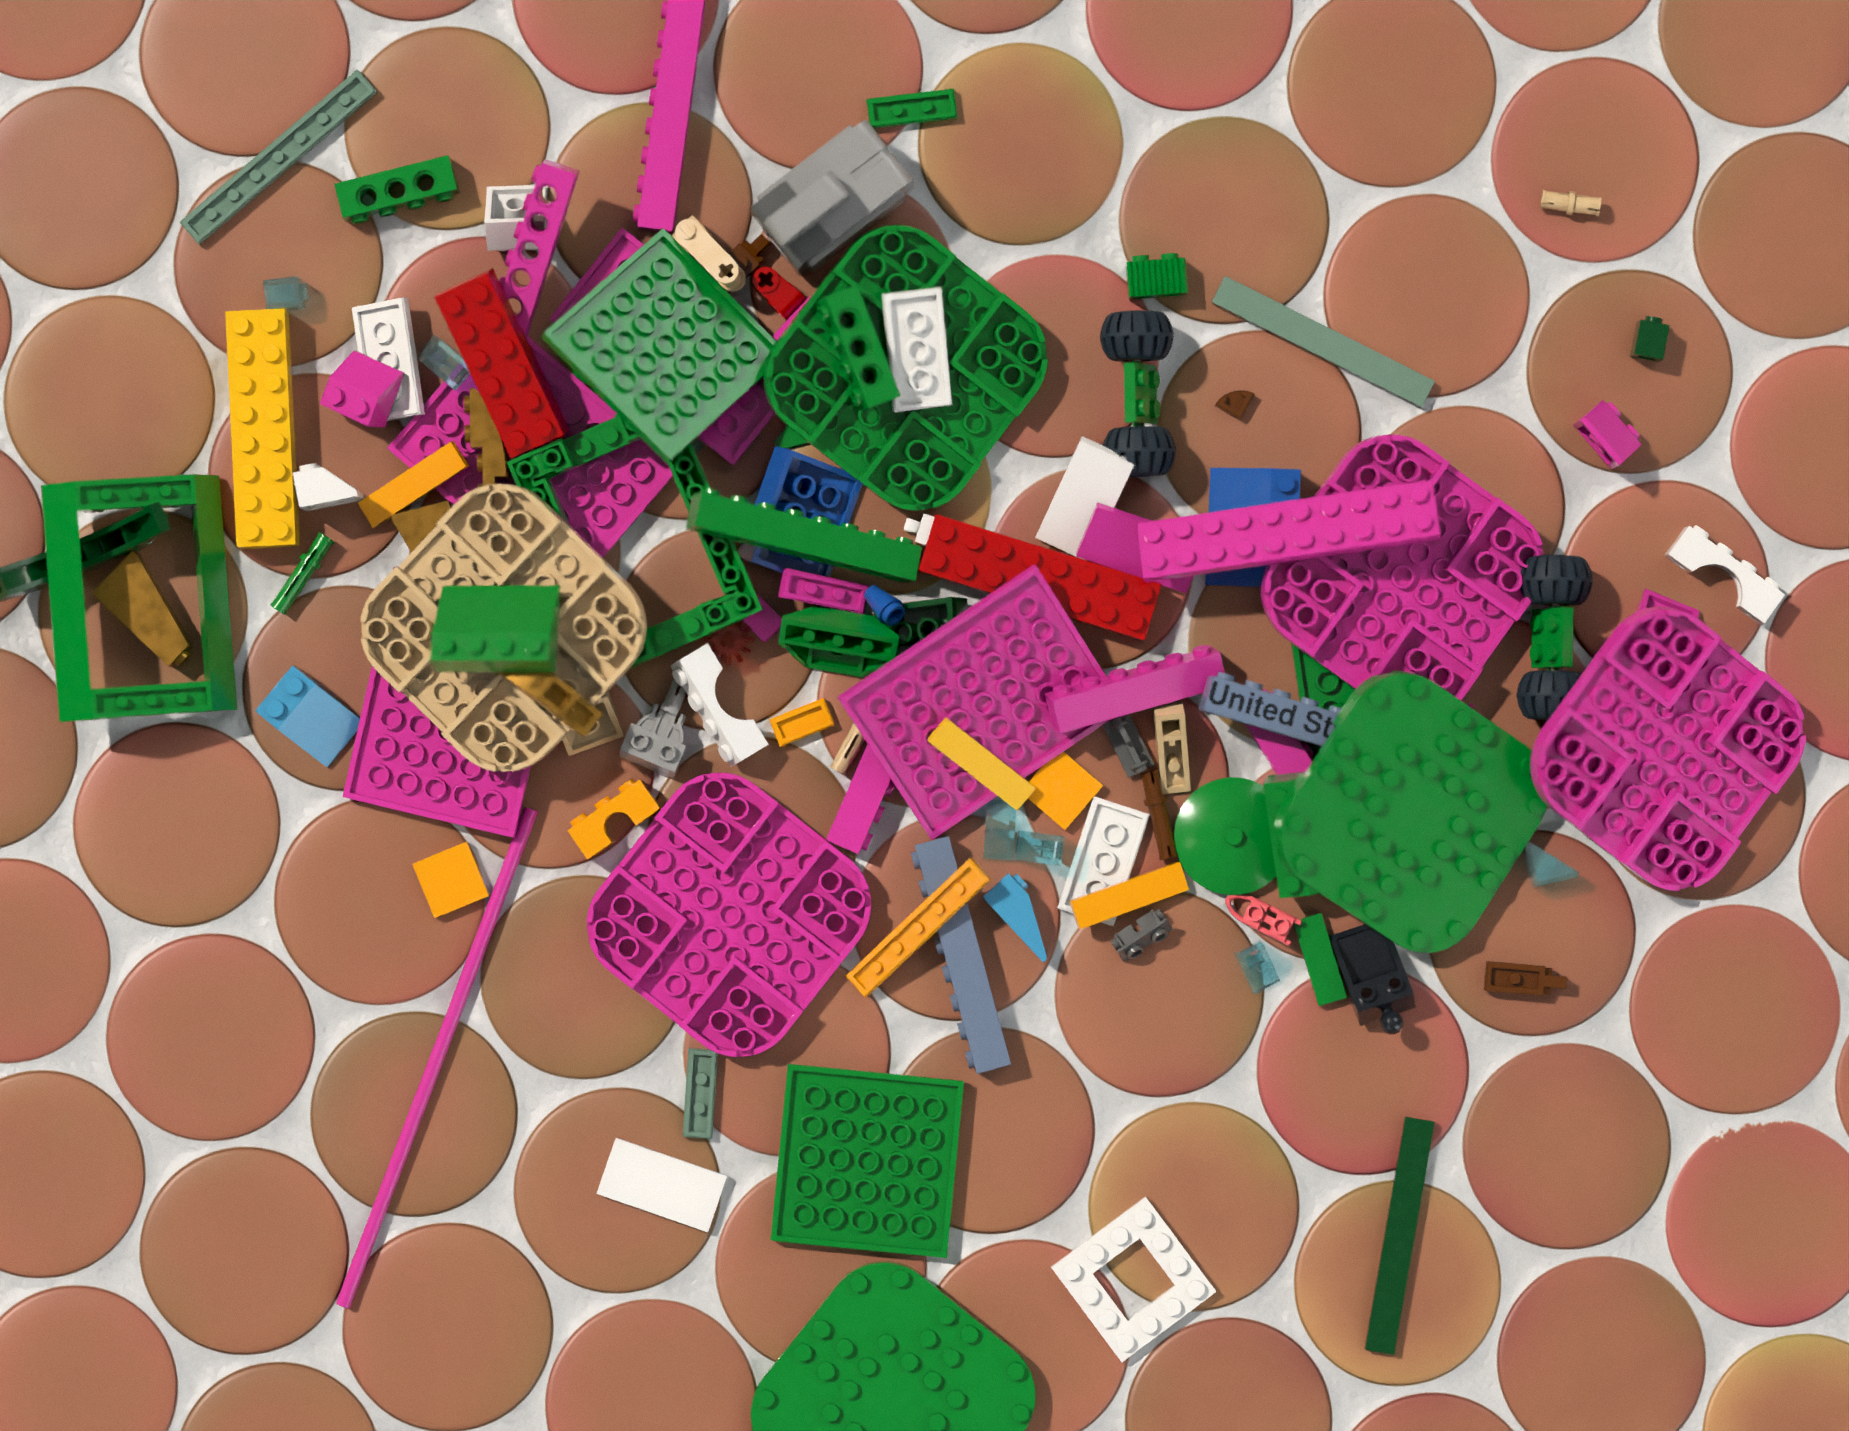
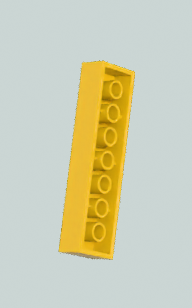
M284 308L225 311L236 546L240 549L300 546L298 497L293 473L297 472L289 312Z

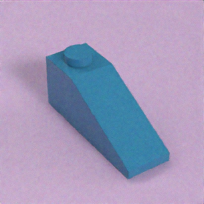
M1007 873L983 898L1039 959L1044 962L1047 959L1030 897L1025 891L1029 886L1018 874L1012 877Z

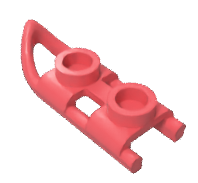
M1229 895L1225 899L1229 912L1238 921L1287 946H1290L1292 943L1286 937L1293 923L1299 926L1302 923V920L1251 895ZM1244 899L1251 901L1244 917L1234 910L1231 904L1232 900ZM1267 910L1277 914L1276 918L1266 915ZM1263 921L1271 925L1270 930L1260 926L1261 922Z

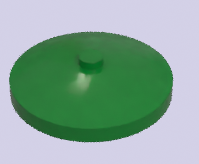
M1221 778L1204 784L1186 799L1176 817L1174 843L1181 866L1196 883L1219 894L1241 895L1264 887L1276 877L1263 785L1245 778Z

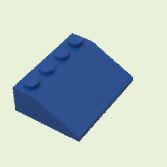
M775 446L755 505H758L759 502L776 505V510L786 512L787 509L798 510L804 513L803 517L814 519V516L831 519V524L841 526L842 523L849 524L862 484L840 468L793 450ZM741 543L738 551L742 560L783 574V568L830 577L834 567Z
M1210 468L1208 513L1300 499L1301 470ZM1267 565L1205 574V585L1261 588L1262 577Z

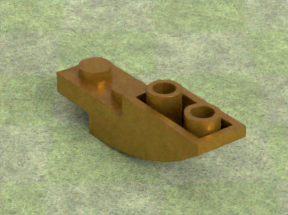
M469 388L470 395L464 397L465 413H470V425H465V442L470 443V447L473 450L482 449V454L477 455L478 472H483V484H478L479 488L497 484V479L509 478L508 460L505 445L479 391L476 388Z
M496 672L583 738L586 737L603 714L551 672Z

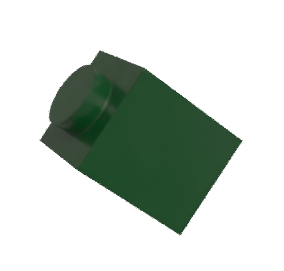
M1645 316V320L1641 319L1636 322L1630 357L1658 363L1662 361L1670 325L1662 324L1663 319L1652 316Z

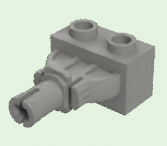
M675 680L671 682L670 689L658 716L655 715L659 705L654 703L649 714L643 716L636 725L631 723L620 749L621 758L672 779L675 778L686 750V745L683 744L684 732L682 728L686 716L680 714L677 724L674 723L687 693L683 686H681L678 695L675 696L679 687Z

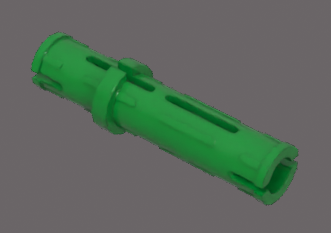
M321 532L318 533V536L307 552H302L300 555L301 561L270 606L284 615L287 614V611L316 569L319 570L322 566L320 562L335 543L332 539Z

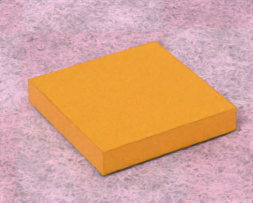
M1063 751L1044 764L1029 781L1036 789L1028 799L1065 830L1103 785Z
M468 841L412 864L434 918L490 896Z

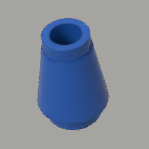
M872 585L865 591L864 598L881 623L892 626L903 618L905 609L902 601L877 585Z

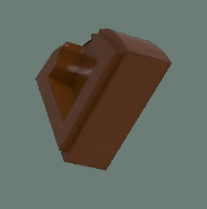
M1245 390L1233 391L1222 396L1215 406L1240 420L1255 394Z

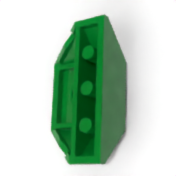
M812 606L782 616L778 644L786 648L806 668L865 677L896 657L899 635L874 616Z

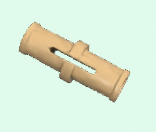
M1543 190L1540 209L1566 211L1567 215H1572L1574 212L1599 216L1602 198L1575 195L1576 192L1569 191V194Z

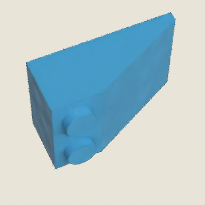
M294 665L291 666L255 710L277 730L327 768L357 733L360 721L356 714Z

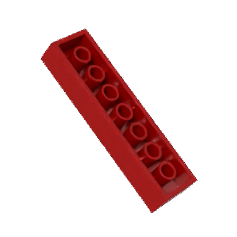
M938 514L935 515L918 570L919 573L991 594L1032 565H1035L1071 620L1142 642L1145 640L1162 584L1154 581L1145 583L1143 578Z

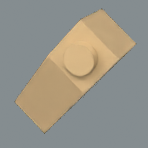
M1182 699L1153 707L1159 776L1163 794L1191 791L1185 712Z

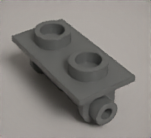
M1130 714L1120 716L1103 725L1128 778L1154 766V762Z
M1152 909L1136 920L1141 929L1137 933L1130 924L1113 935L1115 938L1110 942L1123 962L1127 959L1138 957L1142 954L1145 947L1153 942L1158 943L1168 936V932L1172 930V927L1160 909L1155 912Z

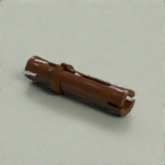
M1159 770L1141 773L1140 776L1142 777L1146 795L1144 803L1149 808L1160 856L1159 859L1164 860L1170 857H1177L1178 854L1176 853L1165 804L1168 799L1167 795H1163Z

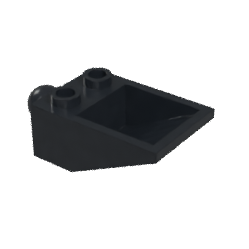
M1367 924L1329 936L1359 1025L1363 1026L1380 1020L1381 1029L1385 1033L1390 1035L1399 1033L1404 1025L1403 1018L1399 1013L1416 1008L1414 992L1395 943L1367 926Z

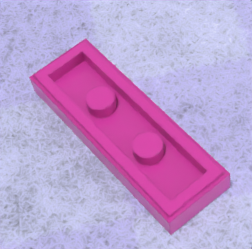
M783 568L778 597L864 614L866 604L864 593L869 588V585Z

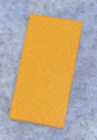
M824 698L769 719L780 747L834 726Z

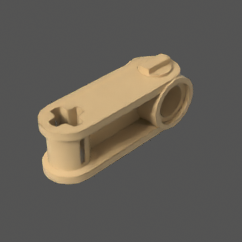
M693 215L679 222L671 236L725 290L729 292L740 290L745 285L746 275L736 261L712 238V235ZM729 272L733 274L730 278L726 276Z

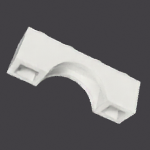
M1695 525L1693 528L1690 526L1684 527L1664 556L1687 573L1693 572L1701 566H1715L1726 571L1732 577L1737 587L1736 608L1759 625L1764 624L1785 596L1784 593L1779 591L1781 586L1769 577H1766L1765 580L1755 573L1757 568L1746 560H1742L1740 563L1731 556L1733 551L1719 542L1715 545L1708 540L1709 534L1699 526Z
M708 643L671 665L674 680L678 685L683 686L688 695L689 705L694 711L699 713L706 733L714 738L721 758L728 762L730 767L768 745L754 719L740 720L733 718L724 712L718 704L715 695V683L723 668Z

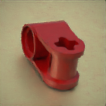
M761 267L753 275L755 290L786 321L806 300V297L796 287L786 281L771 267ZM761 274L765 277L769 274L772 275L771 283L773 286L765 285L763 288L760 287L761 279L759 276Z

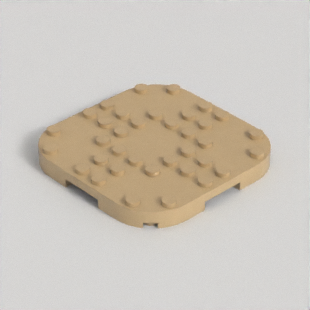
M493 484L476 488L460 498L436 523L437 526L399 566H396L374 589L367 599L361 614V643L368 660L377 672L398 692H402L443 732L441 735L467 760L491 771H515L539 762L572 729L496 672H437L430 662L432 630L443 586L560 585L555 672L551 673L578 692L592 706L636 662L645 643L647 622L643 604L631 585L542 498L534 492L517 485Z

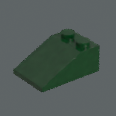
M945 597L903 603L905 609L903 618L892 626L884 624L899 635L896 657L967 610V598Z

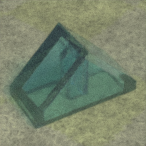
M436 335L416 355L418 360L455 391L470 374L464 359Z
M991 800L986 805L983 858L1013 860L1016 810L1005 801Z
M1018 830L1014 860L1061 866L1064 836Z
M1529 841L1523 849L1532 887L1575 878L1579 873Z
M1258 940L1233 953L1253 994L1280 981L1262 941Z

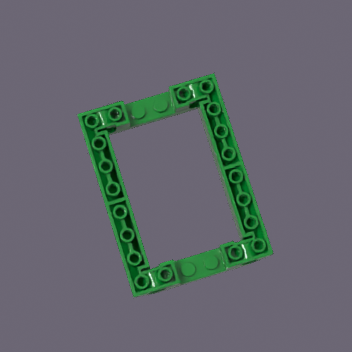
M615 414V417L569 438H560L512 459L507 464L517 486L537 494L570 525L551 478L642 438L618 414ZM692 443L668 463L688 512L692 495L703 492L704 488L711 489ZM697 532L722 592L726 595L697 605L694 609L647 628L643 649L631 668L733 625L763 610L734 541Z
M219 475L154 476L83 480L41 485L59 722L237 710ZM159 501L162 508H179L185 505H193L191 511L205 681L91 689L77 511L93 513L113 509L145 508Z

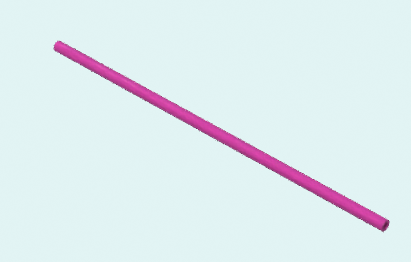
M527 807L523 809L516 836L512 838L336 1304L341 1307L350 1309L537 817L538 811Z

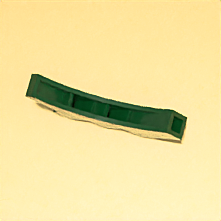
M160 501L150 504L105 528L79 538L82 573L96 569L109 560L128 555L131 551L138 552L152 544V540L170 530L168 516L163 510ZM46 552L0 567V602L49 587Z

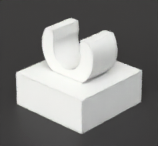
M923 514L921 522L907 518L904 531L917 534L915 543L926 547L935 517Z

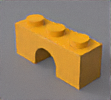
M633 778L618 788L621 793L613 799L609 796L604 797L594 805L597 809L589 816H586L583 812L570 822L573 827L567 831L587 860L614 843L606 831V823L611 815L617 812L625 813L638 826L662 809L642 780L635 782Z

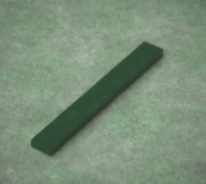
M1404 1117L1365 1340V1350L1392 1355L1395 1353L1434 1121Z

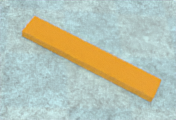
M973 857L969 858L859 962L846 977L864 997H868L992 879Z

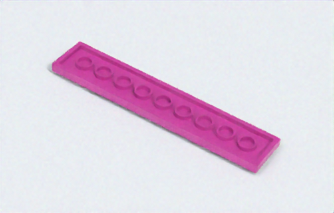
M1433 480L1137 523L1142 572L1145 583L1441 539Z

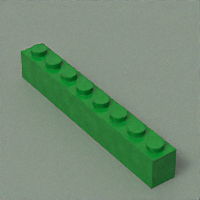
M704 488L703 492L692 495L686 530L904 584L916 581L922 546L914 545L912 539L896 537V540L886 538V533L881 531L869 530L866 533L858 531L859 527L857 525L842 523L841 526L831 524V519L814 516V519L803 517L804 513L798 510L787 509L786 512L776 510V505L759 502L758 505L748 503L749 499L742 496L722 497L720 496L721 492L714 489Z

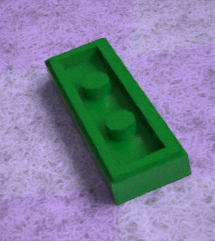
M954 88L866 99L869 124L873 129L957 119Z
M1322 913L1300 919L1302 920L1300 926L1293 923L1318 1006L1347 998Z

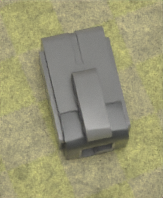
M864 120L854 128L852 125H849L757 196L758 201L750 208V211L797 275L801 276L809 269L812 272L816 271L906 201V195L913 190L914 181L896 157L888 151V147L869 122Z

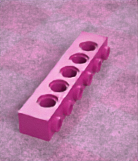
M547 159L542 162L541 166L536 165L531 182H534L535 186L532 194L527 193L522 210L526 211L523 222H518L514 232V238L518 240L515 250H509L505 261V266L509 267L506 278L501 277L499 281L507 298H514L521 304V311L515 313L526 339L580 173L579 170ZM545 186L552 187L556 191L555 201H548L543 197L542 191ZM540 214L547 219L546 229H539L535 226V215ZM531 242L538 247L539 253L537 257H531L526 253V243ZM522 270L528 273L530 277L528 285H522L517 281V271Z

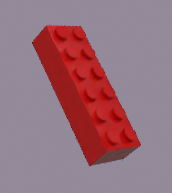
M492 268L434 296L510 458L564 435L569 430V427L494 269Z

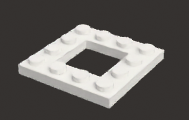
M1146 1196L1051 1266L1121 1362L1125 1361L1216 1293V1290ZM1138 1239H1141L1174 1285L1127 1320L1093 1273Z

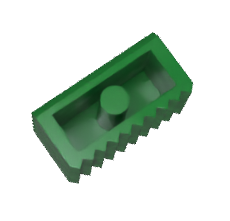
M1178 253L1161 254V259L1149 260V255L1131 257L1132 261L1126 262L1128 300L1184 296L1188 294L1185 257L1179 258Z

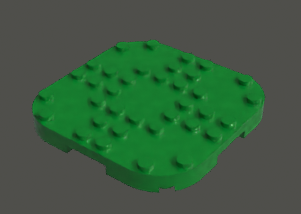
M903 225L882 226L864 233L847 248L775 342L765 363L764 389L772 410L786 426L871 492L896 507L916 511L939 507L952 500L961 492L982 465L981 461L1015 417L1021 414L1034 397L1044 380L1047 370L1046 340L1041 328L1027 311L965 265L935 238L914 227ZM858 285L888 362L882 294L941 287L952 405L893 412L891 400L861 412L859 406L856 407L851 399L850 390L852 388L848 378L845 379L840 371L839 363L841 360L838 352L834 351L829 343L828 335L830 332L827 324L823 323L819 317L817 310L819 306L818 301L825 296ZM841 315V325L844 328L850 329V319L846 315ZM852 342V353L860 357L862 354L861 347L857 343ZM863 370V381L871 385L873 381L871 373Z
M1393 671L1380 676L1375 675L1364 681L1352 692L1332 724L1335 725V728L1306 773L1304 775L1299 774L1280 804L1274 823V835L1276 836L1279 850L1277 853L1282 864L1295 878L1334 902L1388 940L1414 952H1438L1460 942L1475 926L1542 821L1547 805L1540 798L1534 787L1531 775L1532 750L1427 678L1406 671Z
M879 1261L863 1264L846 1274L785 1351L781 1353L765 1373L753 1396L751 1424L753 1431H1025L1034 1412L1035 1386L1031 1371L1024 1358L1011 1345L954 1302L929 1279L908 1265L894 1261Z

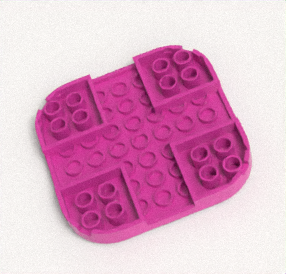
M1378 435L1367 438L1354 445L1344 454L1314 497L1433 480L1441 539L1268 564L1264 570L1261 583L1263 609L1273 628L1283 638L1354 689L1375 675L1380 676L1393 671H1406L1433 681L1459 700H1462L1483 671L1481 668L1514 621L1520 619L1532 602L1528 597L1524 598L1520 592L1523 581L1520 572L1522 567L1527 568L1528 565L1524 564L1527 558L1543 555L1541 538L1533 525L1523 515L1498 497H1494L1422 442L1402 435Z
M1650 607L1635 612L1616 627L1544 725L1533 746L1531 775L1538 795L1550 809L1641 879L1662 889L1679 891V889L1701 886L1716 876L1741 844V841L1738 840L1739 836L1771 792L1777 794L1797 767L1804 751L1806 735L1803 734L1802 719L1805 718L1799 703L1787 689L1767 673L1760 671L1721 640L1722 637L1702 621L1677 609Z
M721 772L697 776L677 789L626 856L600 886L588 910L587 932L589 943L595 956L608 971L662 1011L698 1042L722 1055L731 1057L750 1056L768 1050L782 1039L857 944L869 922L871 895L864 875L852 860L757 785L738 775Z

